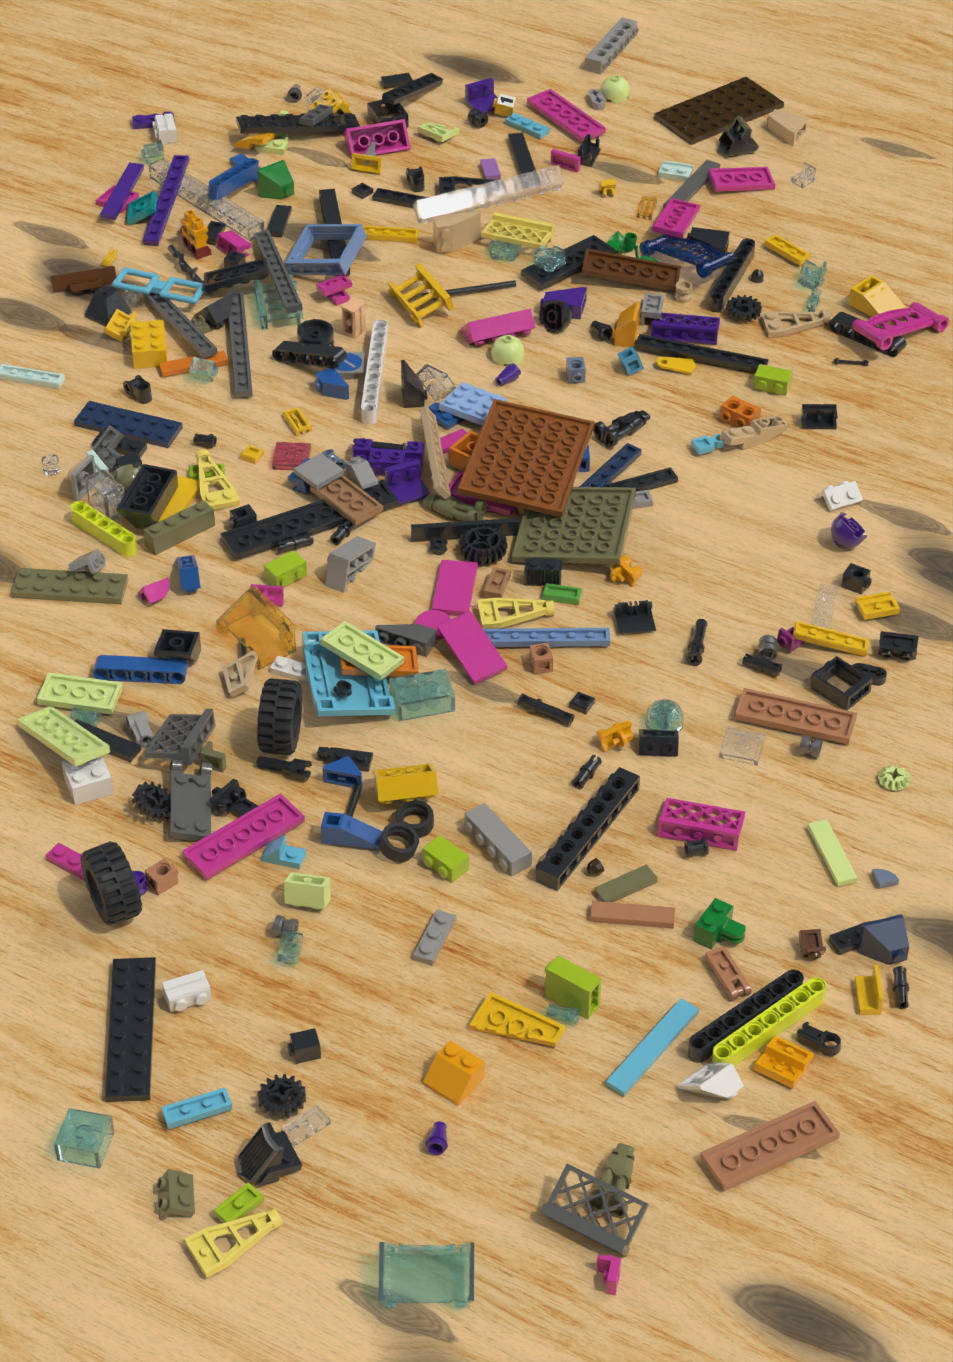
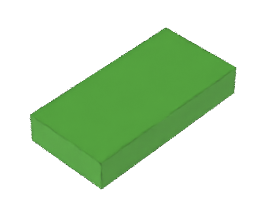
M546 583L542 600L579 605L582 588Z

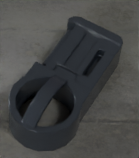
M805 1022L802 1025V1029L797 1031L798 1042L824 1055L834 1056L841 1050V1038L835 1033L827 1030L824 1032L810 1026L809 1022ZM832 1041L837 1045L828 1047L825 1042Z

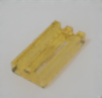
M642 196L636 218L643 216V219L649 217V220H652L658 198ZM645 200H647L645 211L642 212ZM651 201H653L650 213H648Z

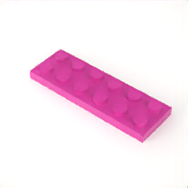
M552 89L527 98V104L581 142H583L587 134L594 138L606 133L605 126Z
M280 793L182 850V856L207 880L305 822V816Z

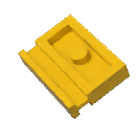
M890 591L855 597V604L858 605V610L864 620L900 613V607L894 597L891 596Z

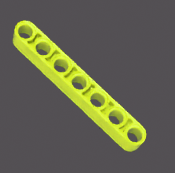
M818 977L809 979L719 1042L713 1048L712 1063H733L735 1066L771 1041L775 1035L778 1036L820 1006L825 999L826 982Z

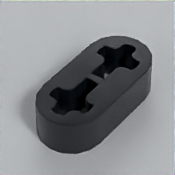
M864 663L852 665L873 678L872 685L880 686L886 682L887 672L885 669Z

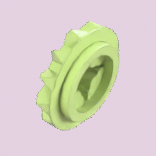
M888 765L887 768L882 767L878 780L883 787L889 790H902L910 783V773L906 772L905 768H898V765L895 767ZM893 775H897L895 780L892 778Z

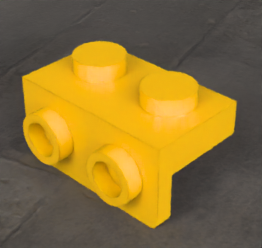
M116 309L103 332L121 342L123 337L127 338L131 332L129 328L131 327L130 323L137 322V319H135L137 312L134 311L132 316H129Z

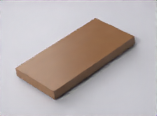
M344 475L318 490L310 486L311 492L355 526L383 511L382 504Z

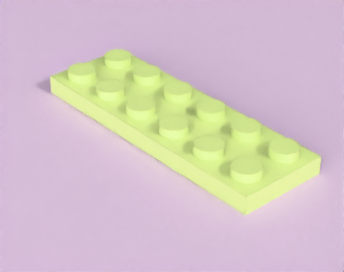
M52 706L17 719L19 727L74 766L84 765L92 759H98L110 753L108 744Z

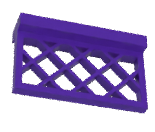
M662 312L661 318L663 319L656 318L652 321L651 336L679 342L717 345L720 317Z

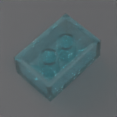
M446 669L390 678V696L393 697L399 721L455 711V693Z

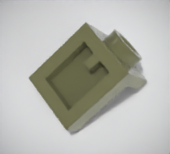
M208 741L200 749L199 758H201V762L212 763V770L223 773L226 769L225 753L214 751L212 742Z

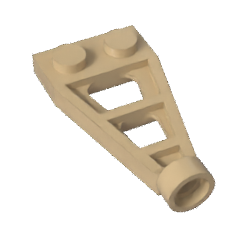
M829 310L821 312L776 311L761 313V321L768 338L791 335L824 325L831 320ZM799 319H810V321L801 324ZM781 320H793L795 325L783 327Z

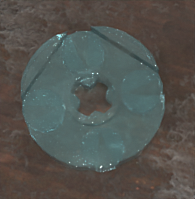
M492 240L489 243L491 259L513 262L521 253V245L499 240L494 242Z
M547 246L539 247L534 253V264L545 269L547 272H553L555 269L566 264V253L557 246H553V248H547Z

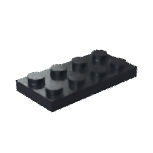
M267 258L205 272V292H214L219 288H230L235 284H247L252 280L265 279L269 276Z

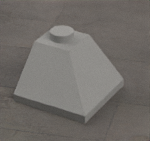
M94 455L87 456L68 472L74 502L80 501L97 483Z

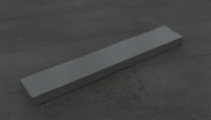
M706 160L663 204V209L671 198L688 202L709 181V169L720 168V164Z

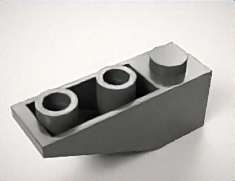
M421 624L376 625L375 627L380 643L395 646H416V654L424 657L428 656L436 644V629Z

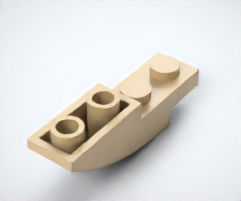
M780 416L752 420L750 426L722 430L721 437L729 445L738 444L742 449L778 436L788 429L789 425Z

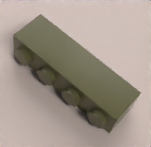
M203 500L143 529L145 546L157 555L215 526L214 509Z

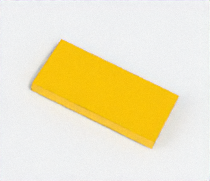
M177 475L179 487L158 522L191 505L200 491L199 480Z

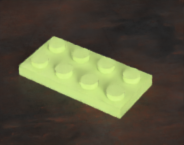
M346 621L322 637L320 645L379 681L404 663V656Z
M48 673L37 697V703L39 705L112 715L122 692L123 684L122 682Z

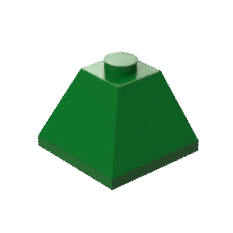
M284 160L257 169L258 196L260 198L282 200L295 195L294 181Z

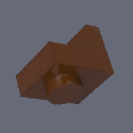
M821 929L800 930L798 933L802 957H808L809 959L821 958V955L826 952V946H823Z

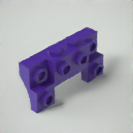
M355 438L353 457H361L367 460L375 475L385 476L384 468L417 459L420 463L421 477L425 442L407 441L406 450L372 448L373 439Z

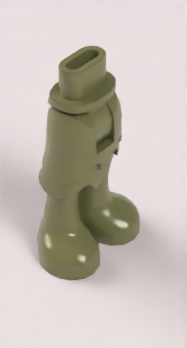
M428 494L423 501V505L428 506L430 510L445 515L452 520L453 518L460 521L483 520L487 510V501L479 499L472 506L452 496L445 500L441 495Z
M622 1143L617 1144L616 1149L612 1150L611 1155H609L603 1166L602 1181L610 1185L612 1182L616 1188L624 1192L625 1189H629L635 1159L633 1154L634 1147ZM597 1186L596 1189L591 1191L588 1197L599 1194V1187ZM611 1194L608 1207L621 1203L618 1194ZM602 1197L590 1201L593 1212L605 1208ZM622 1207L610 1211L613 1217H625Z

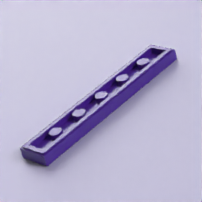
M129 162L100 213L101 218L117 219L144 170V164Z

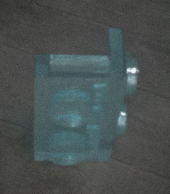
M806 259L802 264L798 283L813 291L818 286L821 287L825 280L823 277L827 272V262L824 261L819 267Z

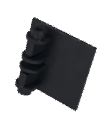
M629 601V606L628 602H618V604H615L613 611L619 634L656 631L651 611L652 601H639V605L637 601H634V606H632L631 601Z

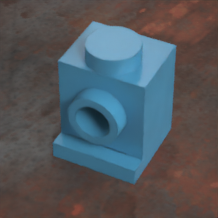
M633 347L617 354L621 365L629 376L644 369L640 357Z

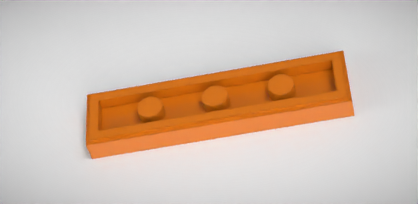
M224 350L217 351L218 354L203 359L200 355L160 362L159 369L162 377L225 366L228 365V359Z

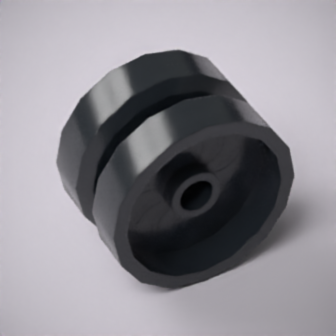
M311 319L304 321L297 327L298 342L334 346V330L329 322L321 319Z

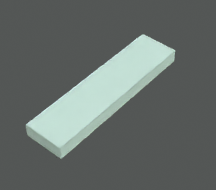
M5 364L0 366L1 380L60 389L65 380V374Z

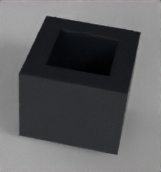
M230 251L224 258V268L246 263L245 254L237 251Z

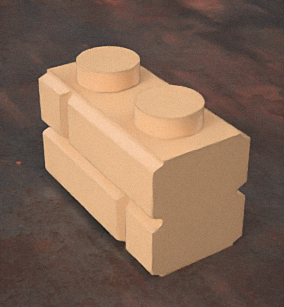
M351 298L342 305L344 335L356 339L366 331V305L364 301Z

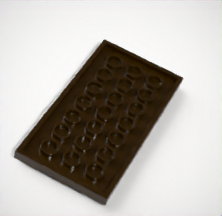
M746 76L669 108L662 109L654 113V119L690 145L722 133L725 127L730 129L736 116L742 117L747 123L769 114L775 109L783 108L784 102Z

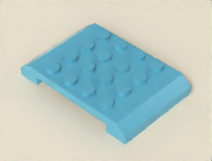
M377 630L362 631L380 642ZM330 631L302 632V650L315 715L317 717L395 714L393 697L389 693L386 677L379 681L373 676L342 675L340 656L320 645L321 638ZM345 680L352 685V694L350 696L341 698L336 695L333 688L338 681Z

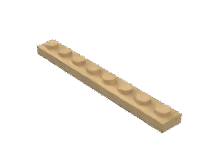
M425 405L420 409V419L423 422L422 429L425 433L424 439L427 444V458L432 472L433 489L438 496L441 495L446 500L451 494L436 416Z

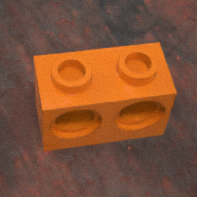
M732 395L721 405L720 419L738 428L750 426L752 420L760 419L761 408Z

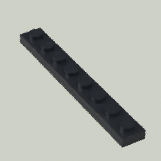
M639 334L635 342V349L676 358L693 359V361L756 373L759 364L768 366L769 359L643 334Z

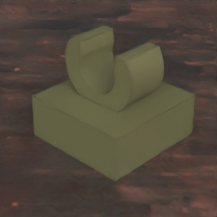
M199 315L200 319L195 320L194 317L191 319V322L203 334L210 332V326L205 322V318L202 315Z

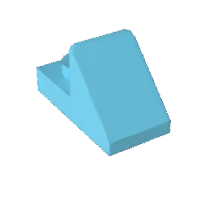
M283 835L267 844L261 861L300 869L306 857V849L288 846L286 835Z

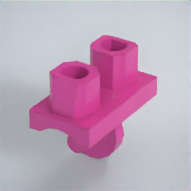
M251 584V604H262L265 607L267 605H284V587Z

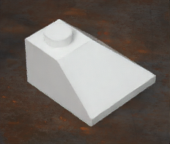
M707 1063L676 1086L680 1090L730 1099L738 1094L737 1091L744 1085L733 1063Z

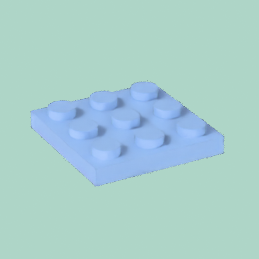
M462 382L439 403V410L483 426L493 400L497 399L507 402L508 399L499 394H493L485 389H479Z

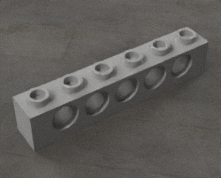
M622 17L585 57V71L601 75L613 63L614 59L619 56L620 52L626 48L627 44L637 36L639 31L637 21Z

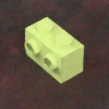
M291 872L284 881L285 904H291L295 907H312L316 910L325 909L331 900L330 877Z

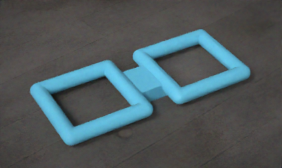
M126 267L122 268L112 283L113 288L146 295L150 292L156 293L161 298L189 304H196L205 291L203 283L170 277L167 282L160 281L158 274ZM126 274L151 279L145 288L121 283ZM173 284L197 289L193 297L168 292Z

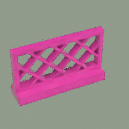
M666 798L658 821L657 836L680 841L687 839L695 841L705 837L708 846L737 851L746 812ZM669 805L678 807V809L673 810L669 807ZM690 810H698L699 812L692 813ZM685 813L687 816L681 818L678 814ZM715 813L718 816L712 817L710 814ZM704 816L706 820L700 821L698 818ZM729 817H738L739 819L733 821ZM724 820L726 823L721 825L718 821Z

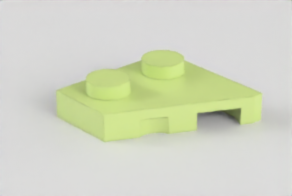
M428 122L418 127L419 133L425 137L433 138L437 142H444L458 135L460 130L457 127L453 130H448L445 125Z

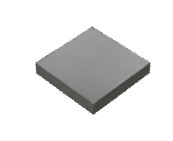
M320 453L295 467L294 474L318 490L344 475V469Z

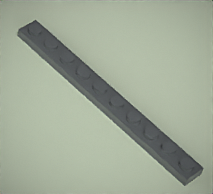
M264 230L253 233L262 257L267 258L268 271L286 312L295 313L303 310L301 300L270 231Z
M243 291L227 292V295L231 293L234 295L229 323L236 398L253 396L244 295Z

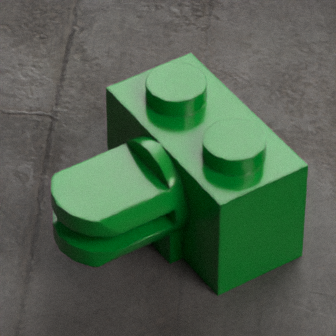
M714 898L695 924L693 941L711 950L717 942L721 943L723 939L739 944L745 939L746 926L732 920L734 906Z

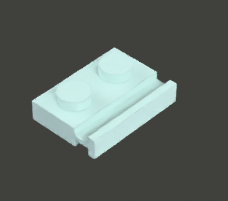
M663 160L658 177L685 182L692 174L693 165Z

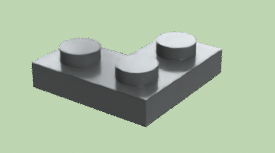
M109 425L92 450L107 467L115 472V459L122 455L114 449L124 435Z

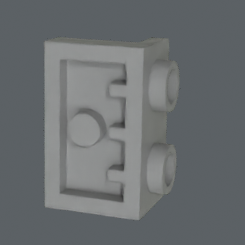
M645 293L644 300L641 299L640 301L641 325H644L645 317L661 319L664 295Z
M99 549L79 556L68 566L71 571L78 569L79 572L89 567L91 574H95L106 565L105 557Z

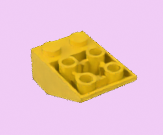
M873 275L864 279L850 290L849 305L870 317L889 310L906 308L887 284Z

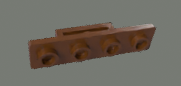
M115 266L52 275L53 292L70 290L71 292L74 291V294L83 293L85 289H90V291L99 290V287H103V284L113 283L116 278Z

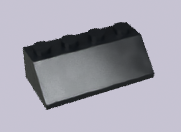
M143 464L118 505L117 511L138 529H145L158 523L179 487L177 470Z

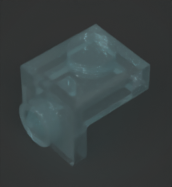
M285 930L282 932L277 961L285 964H298L302 950V933Z

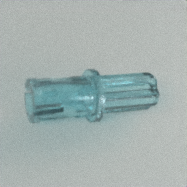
M818 288L813 289L811 296L808 297L806 307L808 312H815L820 304L822 291L819 290L817 293Z

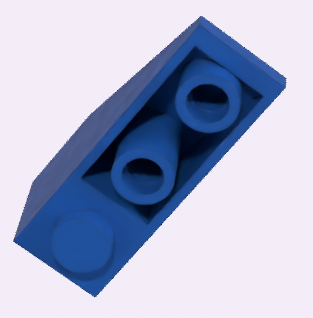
M324 812L321 823L322 843L380 850L378 842L383 831L346 814Z

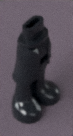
M644 410L630 412L624 416L617 417L607 427L601 421L596 422L593 433L599 442L604 441L605 446L611 448L617 445L627 434L631 436L642 428L651 417Z

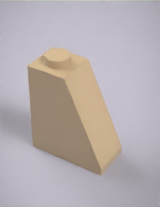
M775 109L767 117L768 130L794 146L807 132L808 119Z

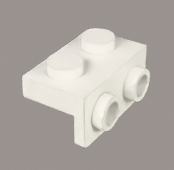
M844 481L836 487H833V485L823 488V492L819 495L820 499H825L829 512L863 501L856 481L850 483Z

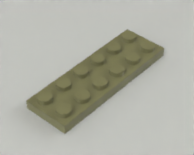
M19 568L11 593L12 598L122 604L128 583V574L101 572L91 574V572Z

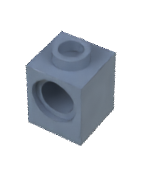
M583 357L566 358L568 383L585 382L586 368Z

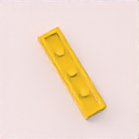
M362 225L367 235L365 240L418 242L419 229Z
M796 621L794 624L793 636L795 639L864 657L867 655L869 639Z

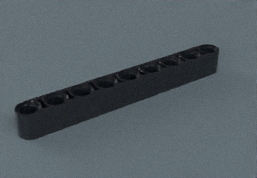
M335 188L319 190L324 224H342ZM327 240L331 259H339L346 248L345 240ZM350 268L347 271L346 275H350Z

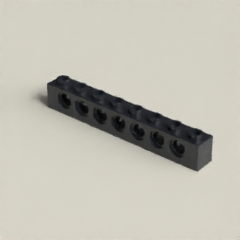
M621 767L615 773L610 774L606 784L601 785L597 795L594 798L592 797L587 807L579 812L575 822L569 824L566 833L561 835L556 845L548 850L543 861L538 862L535 868L536 882L555 891L561 888L639 791V775Z

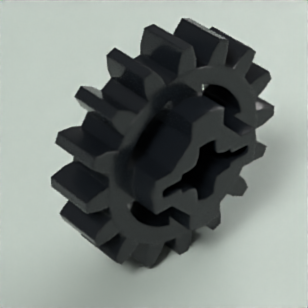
M737 295V298L731 297V300H728L726 304L727 315H730V318L735 317V321L741 319L742 322L745 320L751 322V319L756 320L757 317H760L762 311L761 302H757V298L752 299V296L746 297V295H743L741 297Z
M146 781L142 785L139 784L132 794L134 797L132 802L136 803L134 808L140 809L139 814H145L146 819L152 817L154 822L157 819L161 822L165 818L168 819L170 816V794H167L168 789H162L161 784L155 786L153 781L150 784Z
M276 1074L274 1075V1080L266 1079L267 1085H260L261 1090L258 1091L259 1107H262L263 1113L269 1111V1117H273L276 1114L278 1119H281L282 1115H285L288 1119L290 1118V1113L297 1115L298 1108H304L306 1089L305 1086H302L301 1080L295 1082V1076H291L288 1079L286 1074H283L282 1078H279Z

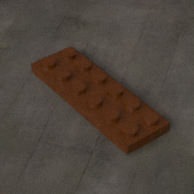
M586 249L581 275L677 292L676 283L679 281L681 266Z

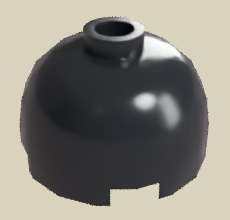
M562 300L546 301L539 311L540 323L544 324L547 332L563 331L572 321V311L569 305Z

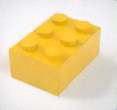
M164 320L131 322L134 369L159 367L160 362H166L167 351Z
M432 763L373 770L375 794L378 802L383 804H390L398 799L412 801L415 797L431 799L434 798V795H439L437 773Z

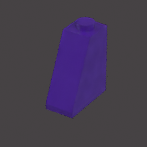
M587 287L545 292L544 298L540 300V308L544 306L546 301L559 299L569 305L572 311V319L581 320L587 301Z

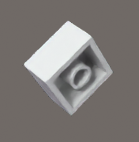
M103 757L92 759L81 766H74L67 760L62 761L64 779L75 805L114 794L112 779Z

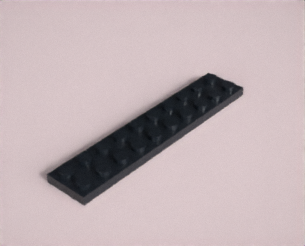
M384 480L378 481L377 485L362 489L382 504L383 510L399 505V500ZM319 500L220 533L227 549L234 559L237 560L276 547L277 541L290 539L294 535L297 537L308 533L315 534L344 524L347 519L323 500Z

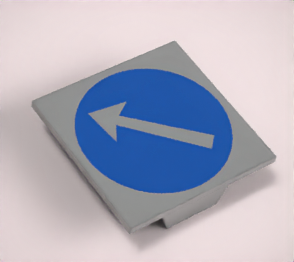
M346 352L347 358L334 369L344 380H353L355 374H364V352Z

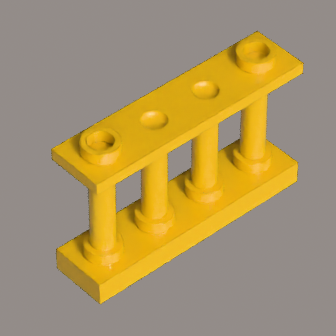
M419 263L415 265L417 270L415 276L396 287L391 281L387 283L390 296L392 298L395 297L410 314L412 321L418 323L422 328L424 327L422 317L441 306H445L448 311L453 310L455 307L451 296L426 268ZM417 281H423V284L404 295L401 294L400 291ZM426 289L431 291L411 304L407 301ZM433 298H438L437 302L431 304L430 306L426 307L420 312H417L415 310V308L421 306L427 301Z

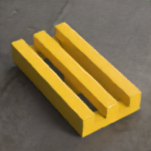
M299 407L283 412L284 419L296 436H299L300 432L305 434L306 430L312 432V426Z

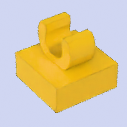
M616 179L600 181L598 189L604 198L607 196L606 192H611V196L614 197L617 185Z

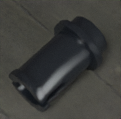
M196 433L193 442L196 445H208L211 448L216 446L217 437L213 434L203 435Z

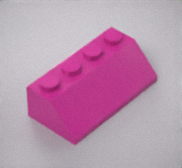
M405 119L348 128L343 133L346 148L351 158L353 153L365 154L371 142L376 143V155L411 149Z
M530 308L471 321L462 326L461 331L469 344L475 343V346L484 344L486 340L494 342L497 338L504 335L516 337L515 334L521 333V335L530 334L531 330L535 328Z

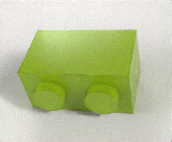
M759 364L754 376L753 389L786 396L791 385L792 370Z
M294 550L264 565L265 580L272 586L285 587L307 576V562Z
M441 835L423 847L424 864L434 869L442 878H446L451 883L469 870V856Z

